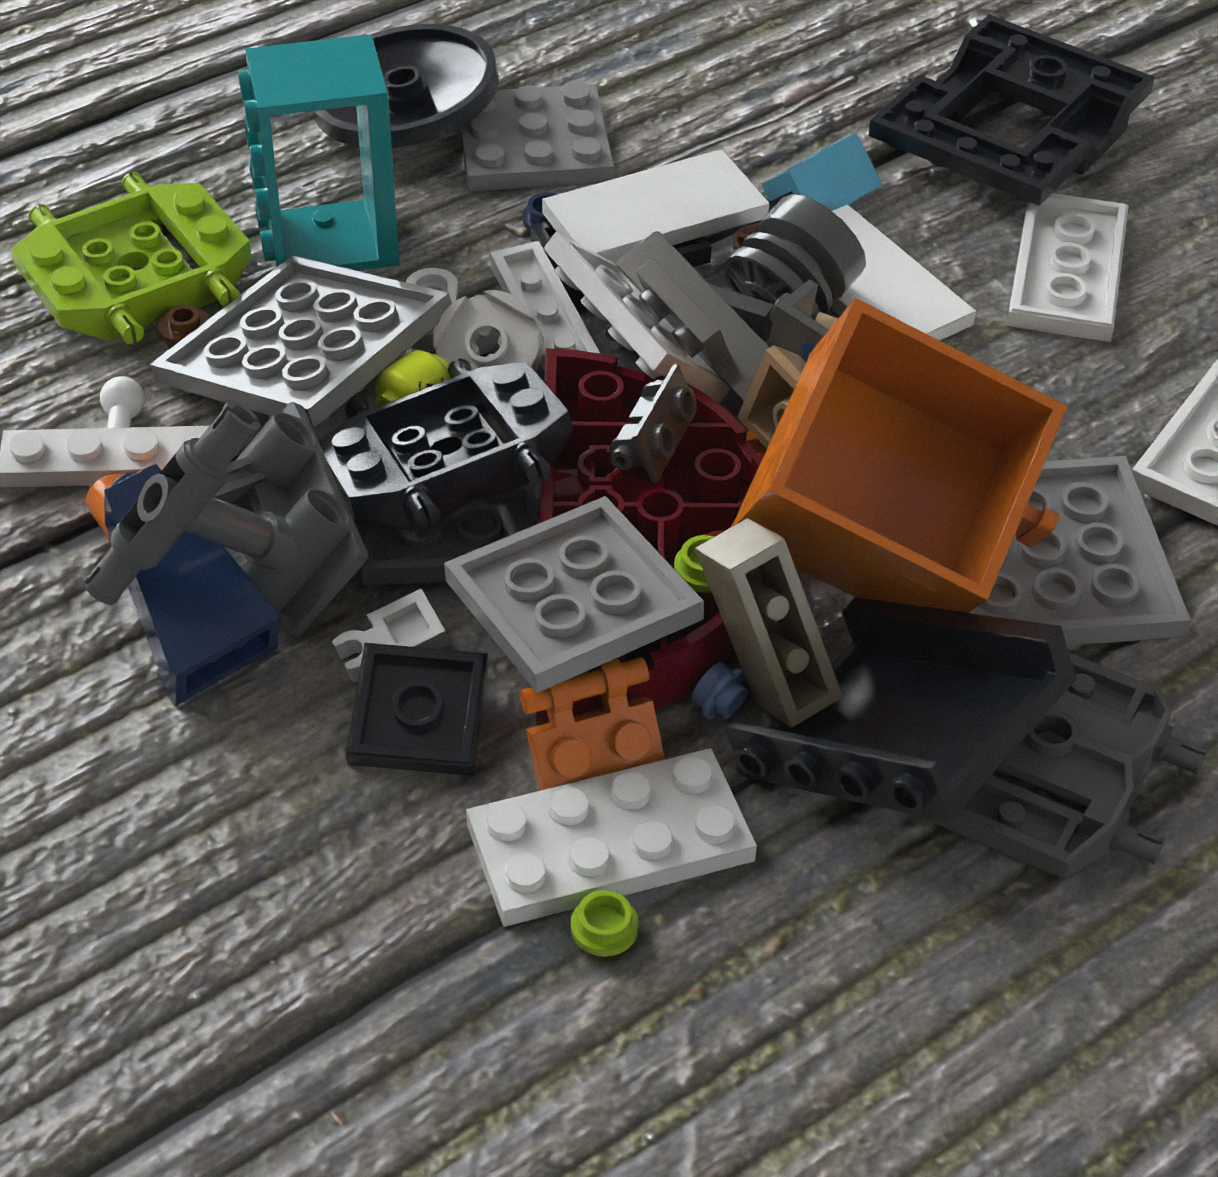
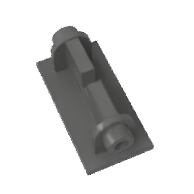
M679 364L672 365L664 380H656L644 386L641 397L629 416L632 424H624L619 435L612 441L609 447L610 460L616 468L629 470L631 467H645L652 483L658 482L698 410L695 394L687 386Z

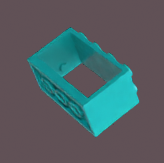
M372 34L245 48L248 70L238 71L242 102L245 107L244 125L247 144L250 147L251 159H249L253 190H255L256 196L254 205L264 261H274L276 268L291 256H296L355 271L399 266L388 91ZM356 106L364 200L280 210L270 116Z

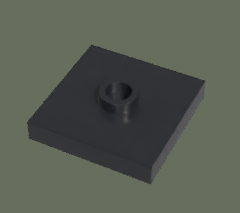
M364 643L345 755L347 764L474 776L489 666L488 653Z

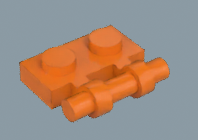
M643 657L620 662L618 658H615L597 666L595 670L579 674L539 693H536L532 687L520 690V700L526 715L547 709L550 722L525 729L539 791L665 760L653 700L644 696L628 701L626 696L627 687L649 681V672ZM601 694L604 708L573 716V702Z

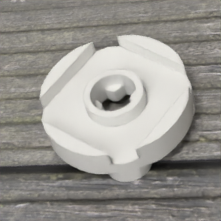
M487 290L483 291L485 295H476L470 299L464 296L453 302L444 311L438 325H436L433 335V346L436 350V355L441 356L448 364L455 360L460 367L458 358L467 360L473 370L480 367L526 361L536 372L541 362L542 348L544 346L542 332L528 306L519 298L507 292ZM493 333L500 335L497 341L500 346L499 350L495 354H489L487 357L479 356L481 350L476 345V341L480 337L489 339Z

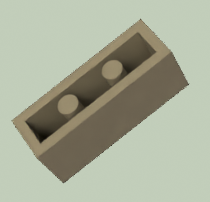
M747 518L696 547L695 551L740 666L744 671V676L755 703L792 728L842 698L841 690L785 538Z

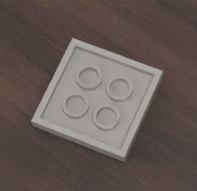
M569 83L565 86L554 87L527 85L518 89L497 90L487 107L474 119L460 127L468 192L598 184L614 179V165L596 84Z
M606 496L444 563L446 582L536 693L704 619V601Z

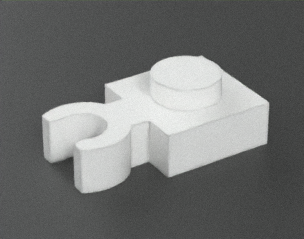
M422 589L367 614L371 629L365 632L359 630L347 631L332 641L340 660L352 654L361 653L357 658L344 664L352 682H358L364 643L442 649L450 645L447 633Z

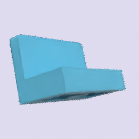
M857 132L814 153L763 182L761 185L770 201L792 191L793 194L809 197L833 211L851 204L880 187L881 180Z

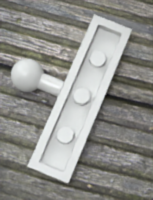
M539 241L490 252L491 269L503 292L514 295L528 306L542 332L544 346L542 348L543 354L540 364L544 372L546 348L600 353L561 280L555 274V269ZM493 333L489 339L480 337L476 341V345L481 350L480 355L492 351L500 335Z
M126 376L114 377L104 384L100 392L101 406L105 413L109 415L107 428L3 430L0 447L1 488L92 486L96 481L112 474L124 475L129 472L137 473L154 463L162 470L185 441L191 440V438H200L209 426L130 427L131 418L139 414L143 408L145 401L144 392L140 384L134 379Z

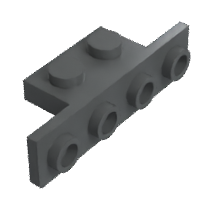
M659 231L653 232L615 262L618 269L642 293L639 295V299L648 312L658 322L665 318L674 328L672 334L683 350L692 358L698 354L732 392L744 402L765 350L769 348L768 345Z

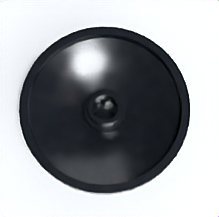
M416 24L391 28L372 34L388 91L392 148L430 141L462 127L487 107L497 91L499 74L494 52L482 37L469 30L450 25ZM356 106L312 111L318 127L325 134L344 144L360 147Z

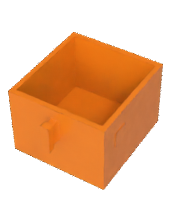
M855 298L809 354L807 363L731 527L748 518L785 538L795 568L853 597L969 613L988 600L1014 535L1016 536V541L1032 547L1051 534L1056 527L1059 514L1047 508L1040 510L1028 504V501L1068 406Z

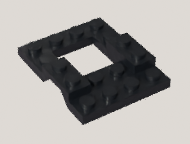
M989 14L965 35L950 68L936 81L920 75L870 120L868 136L887 143L894 149L904 150L926 159L933 165L945 167L965 175L977 183L987 184L1004 191L1021 201L1040 206L1073 172L1083 175L1127 130L1130 114L1152 92L1155 76ZM991 91L998 93L1005 99L1019 101L1041 110L1048 116L1054 117L1023 148L958 123Z

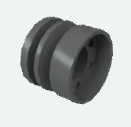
M791 194L780 199L761 220L758 232L748 235L743 240L741 247L735 249L727 258L723 268L726 281L732 291L771 304H775L784 293L792 294L806 281L812 280L818 284L810 317L815 320L819 312L827 314L833 304L832 300L841 298L860 277L866 267V258L858 238L840 217L825 205L809 197Z

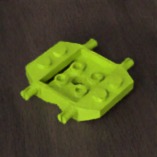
M132 172V177L128 173L122 179V187L129 193L128 195L59 219L52 215L46 205L38 204L39 210L36 206H33L28 213V217L37 228L11 248L15 267L60 327L107 341L122 337L123 341L127 344H133V338L136 342H139L143 338L144 328L176 306L190 305L200 308L219 301L223 307L227 306L229 301L231 303L241 295L239 290L235 288V285L252 257L250 240L200 183L148 186L137 172ZM159 226H166L200 268L193 270L183 259L182 253L176 250L162 234Z

